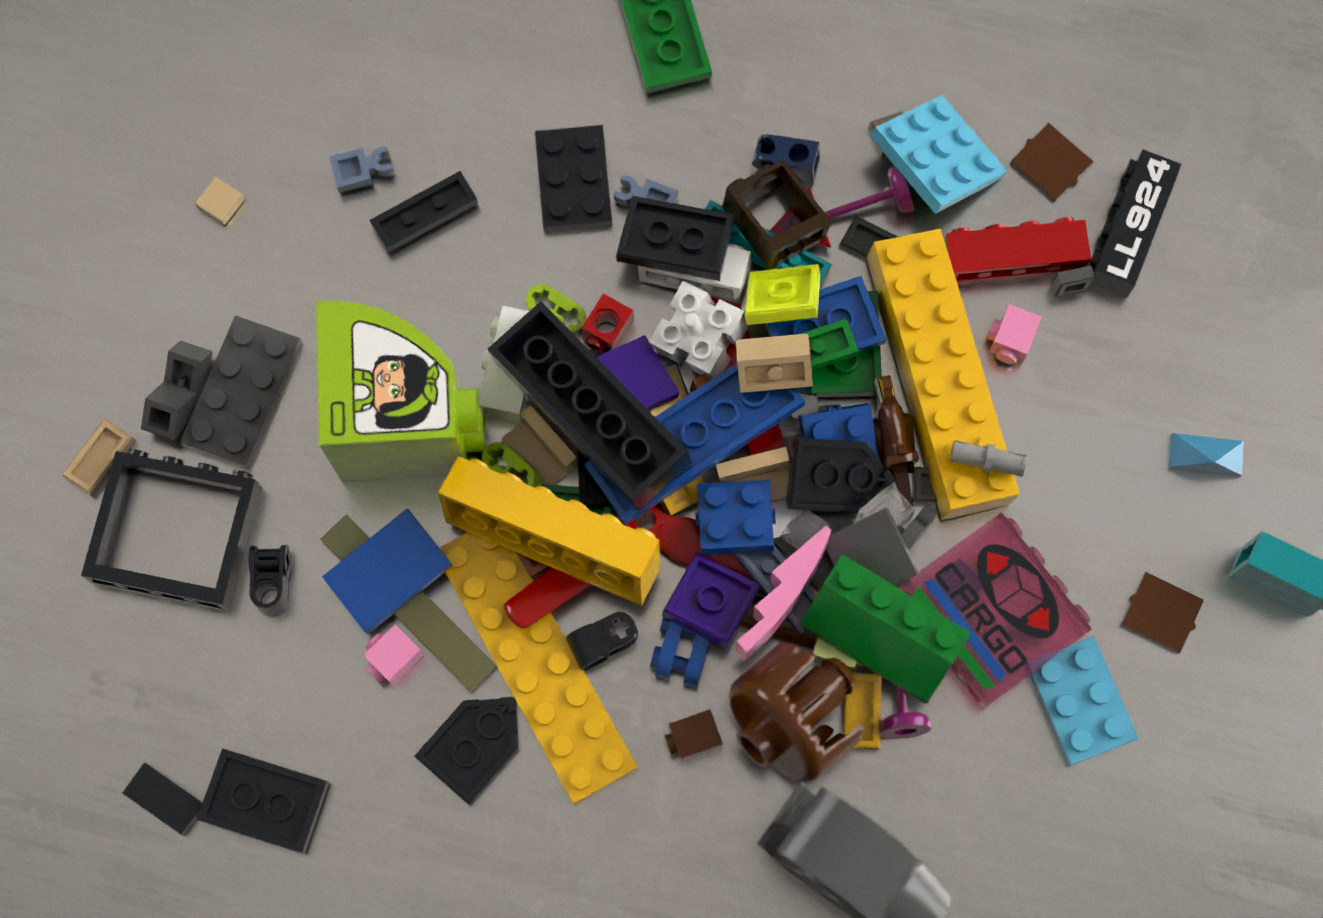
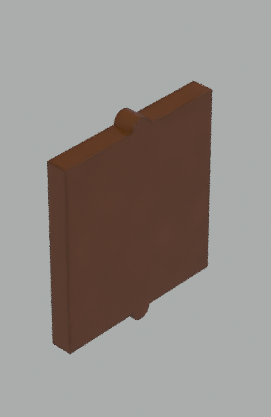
M1048 123L1033 139H1027L1026 146L1010 163L1055 202L1071 185H1077L1078 178L1094 161Z
M1145 572L1136 593L1129 597L1131 604L1121 626L1179 654L1190 631L1196 628L1194 622L1204 599Z

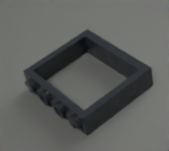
M129 449L128 453L116 451L81 576L90 583L230 611L262 487L253 479L252 474L241 470H233L232 474L218 472V467L206 463H198L197 467L184 465L183 460L171 456H163L162 460L149 458V453L137 449ZM130 468L241 491L216 588L103 565Z

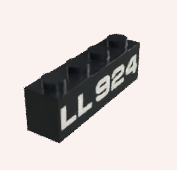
M1142 149L1137 160L1130 158L1122 177L1128 180L1125 190L1118 189L1111 208L1115 209L1116 213L1113 220L1106 219L1099 238L1105 241L1101 250H1094L1088 265L1092 266L1095 276L1091 283L1126 297L1129 296L1136 285L1182 164Z

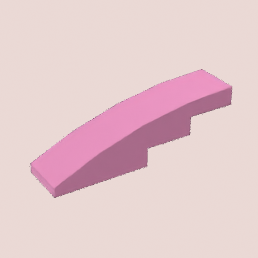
M827 525L772 571L770 583L775 589L754 606L753 618L758 623L736 642L735 651L745 662L775 633L794 609L813 578L829 542L831 530Z

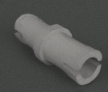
M954 440L950 462L979 467L981 472L989 473L992 470L1023 477L1027 455L997 449L995 445L989 443L983 446Z

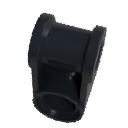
M281 545L280 548L259 549L258 546H250L248 556L250 599L262 614L266 616L279 615L286 609L288 604V577L291 565L289 546ZM271 589L277 590V596L274 601L267 604L261 603V597L264 592Z
M615 612L599 621L576 629L568 634L565 639L580 670L585 671L633 646L638 638V630L635 621L630 615L625 612ZM620 623L624 628L629 627L626 629L627 636L620 639L618 634L612 635L616 632L614 626Z

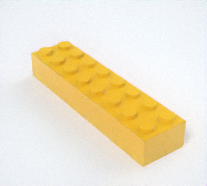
M941 229L874 242L866 259L875 290L878 291V301L924 461L929 469V478L934 495L937 497V506L941 520L1010 505L1020 495L1014 475L992 470L989 473L981 472L979 467L950 462L954 440L983 446L989 443L995 445L997 449L1007 451Z

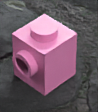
M1009 304L1002 320L995 319L987 337V339L993 341L989 352L995 354L996 358L1004 363H1018L1022 365L1028 355L1042 317Z
M395 624L384 635L378 633L366 645L368 651L363 655L370 663L365 669L380 684L386 679L392 686L425 656Z

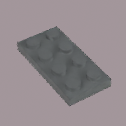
M235 315L180 441L182 446L249 469L302 344L301 339Z

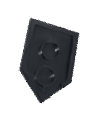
M795 437L792 443L786 495L787 508L859 513L869 504L868 502L881 490L887 489L896 479L864 441Z
M502 697L500 699L463 700L414 757L470 805L519 749L516 699L514 697Z

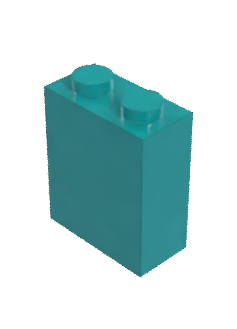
M1264 531L1260 532L1242 547L1229 575L1230 579L1308 617L1320 609L1323 610L1322 559Z

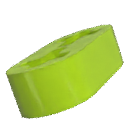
M545 284L533 286L526 295L528 311L536 306V297L542 299L546 295L548 296L549 305L554 309L547 308L564 325L565 319L559 314L560 312L568 317H571L574 313L577 314V322L579 324L571 323L567 328L576 337L582 334L581 328L587 318L584 309L579 304Z
M493 442L486 447V451L482 454V462L489 469L500 474L508 472L515 475L517 472L527 475L526 479L529 481L527 485L534 488L542 486L541 473L513 447L502 442ZM498 453L503 454L502 458L509 464L507 467L498 464V460L495 458Z

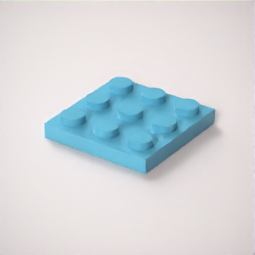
M943 95L875 127L870 134L874 142L935 214L1000 180L1007 172L996 156L991 153Z

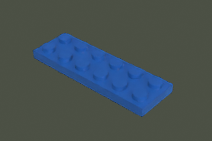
M736 363L657 415L655 418L688 450L692 463L639 512L589 461L584 465L623 523L627 525L805 406V400L796 388L740 393L738 366Z

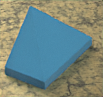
M1172 433L1169 469L1241 477L1244 441Z

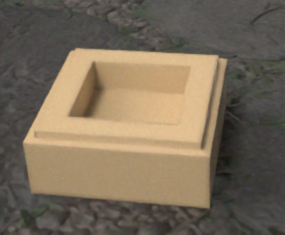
M215 176L197 199L195 205L225 225L245 200V197L242 193Z

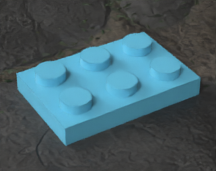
M1094 636L1030 660L1025 664L1068 766L1139 739Z

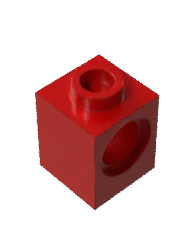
M603 293L581 328L582 337L586 340L584 343L590 349L600 354L617 348L634 322V310ZM603 322H611L616 326L609 333H602L597 329L598 325Z

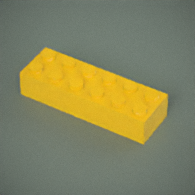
M458 456L438 492L446 523L641 606L660 571L659 539H656L655 535L643 528H636L635 530L623 525L618 518L612 515L602 514L601 516L591 512L579 501L569 500L567 502L555 497V494L549 489L542 486L534 488L524 484L514 474L508 472L500 474L489 469L484 462L478 459L471 458L467 460Z

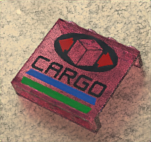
M1002 512L920 570V574L909 578L897 587L971 633L950 669L981 710L987 708L1004 693L1092 630L1088 624L1090 618L1085 610L1078 604L1073 605L1066 596L1068 591L1064 583L1056 575L1051 576L1043 566L1045 561L1040 552L1033 546L1028 547L1021 538L1023 533L1019 525L1012 518L1009 517L1007 519Z

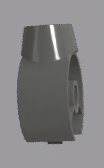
M801 781L757 843L784 869L853 918H945L950 906V893L921 860L917 859L909 849L872 819L823 787L814 795L806 784Z

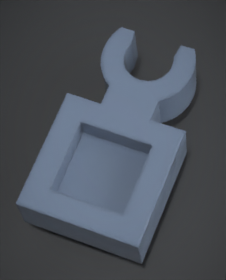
M379 147L370 156L366 157L363 148L329 156L339 193L373 184L370 176L372 174L379 176L393 174L392 163L386 165L378 164L382 158L390 157L388 147Z
M622 175L621 185L629 187L631 189L630 192L622 194L615 191L614 200L621 205H629L632 196L675 204L679 197L678 190L646 179L644 186L641 187L637 185L634 178L627 175Z

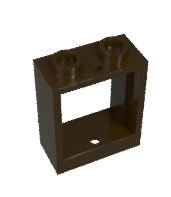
M784 160L774 165H764L754 175L744 180L742 178L734 180L726 188L722 208L726 213L735 214V226L768 270L825 241L832 222ZM776 189L801 223L770 238L745 204Z

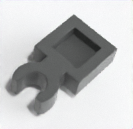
M927 503L906 529L901 526L898 527L908 550L912 548L938 513Z

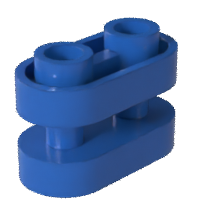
M663 617L660 632L665 633L662 647L655 646L650 667L656 669L655 676L667 680L670 679L673 670L684 672L683 684L698 688L711 641ZM682 635L695 638L689 659L677 656Z

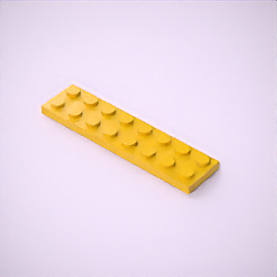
M469 532L439 547L453 564L445 572L572 803L575 805L637 770L636 762L584 670H580L565 636L552 613H548L525 629L516 626L506 615L504 610L505 602L533 581L517 553Z

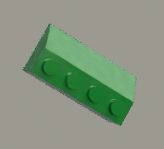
M843 554L822 585L799 625L925 704L929 702L971 634L966 629Z

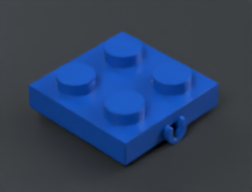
M863 403L846 407L834 404L826 406V410L798 415L801 437L864 441L877 456L871 404Z
M769 480L697 484L699 513H695L696 528H700L701 555L774 551L773 524H776L775 508L771 509Z

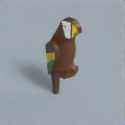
M891 376L877 377L873 381L877 402V413L875 418H873L876 447L881 463L896 479L895 484L905 511L913 509L908 473L913 472V467L919 460L918 452L915 451L913 421L910 414L903 413L902 407L896 400Z

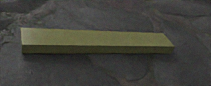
M347 514L320 538L340 561L369 539L365 532ZM423 591L394 613L406 628L470 692L497 667Z

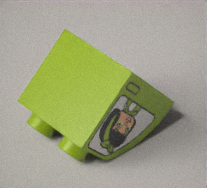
M316 301L319 446L341 481L445 476L449 474L458 456L469 460V452L486 451L484 408H480L478 389L460 387L453 364L426 334L402 318L379 308L345 301Z

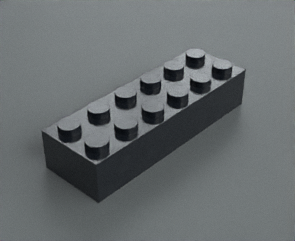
M542 301L487 349L495 364L638 512L692 463L688 450Z

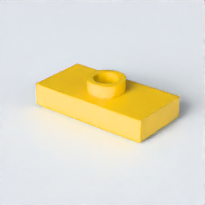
M852 673L855 677L854 688L851 694L844 693L843 735H847L859 724H862L864 729L862 738L853 748L880 749L879 724L881 722L882 677L878 674Z

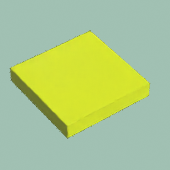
M819 264L749 272L745 307L747 325L818 318Z

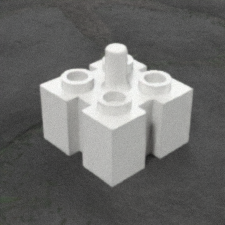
M682 281L669 305L675 312L670 321L664 318L661 319L649 343L659 354L679 364H682L686 357L685 362L693 371L700 375L706 374L708 379L712 380L725 371L731 360L726 353L729 344L736 345V341L743 338L749 325L746 323L743 310L721 299L714 306L715 303L707 292Z

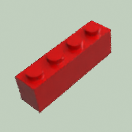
M1072 217L1059 218L1053 223L1040 224L1039 221L1035 220L1026 221L1014 227H1005L1004 224H993L983 230L973 231L968 227L953 229L950 233H946L944 238L957 283L1057 274L1063 271L1086 267L1092 259L1086 221H1074Z

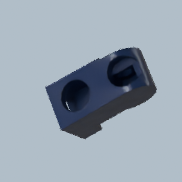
M764 134L758 138L752 165L760 169L764 165H774L784 160L794 174L800 178L801 182L814 184L821 158L820 143L818 141Z

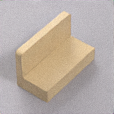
M808 334L741 339L736 341L740 393L813 386Z
M530 405L520 413L522 422L504 435L501 441L513 447L538 469L542 476V484L556 485L578 467L577 457Z
M786 447L716 464L720 482L769 480L771 502L786 499L790 459Z

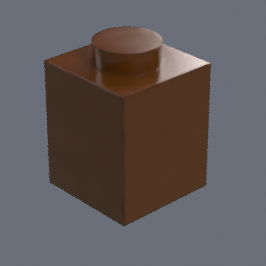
M711 709L669 723L670 733L664 735L670 755L678 754L680 763L714 752L723 747Z

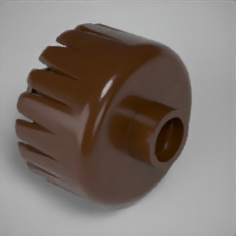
M780 643L738 677L730 686V708L741 728L736 736L744 752L760 767L767 768L772 765L789 778L800 782H811L824 774L862 738L864 732L862 724H859L847 735L841 733L834 735L827 742L825 741L834 732L833 728L828 725H821L813 731L816 724L844 701V693H852L855 677L841 660L833 657L822 660V668L814 666L794 683L814 661L815 655L807 650L797 652L799 650L797 645Z

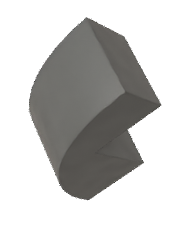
M181 340L168 351L164 382L145 398L141 430L174 440L180 434L191 417L203 390L213 351Z

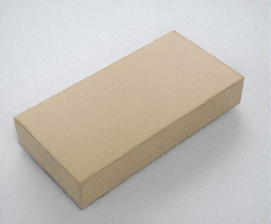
M104 418L61 476L91 497H94L109 476L115 452L126 453L135 442V439Z

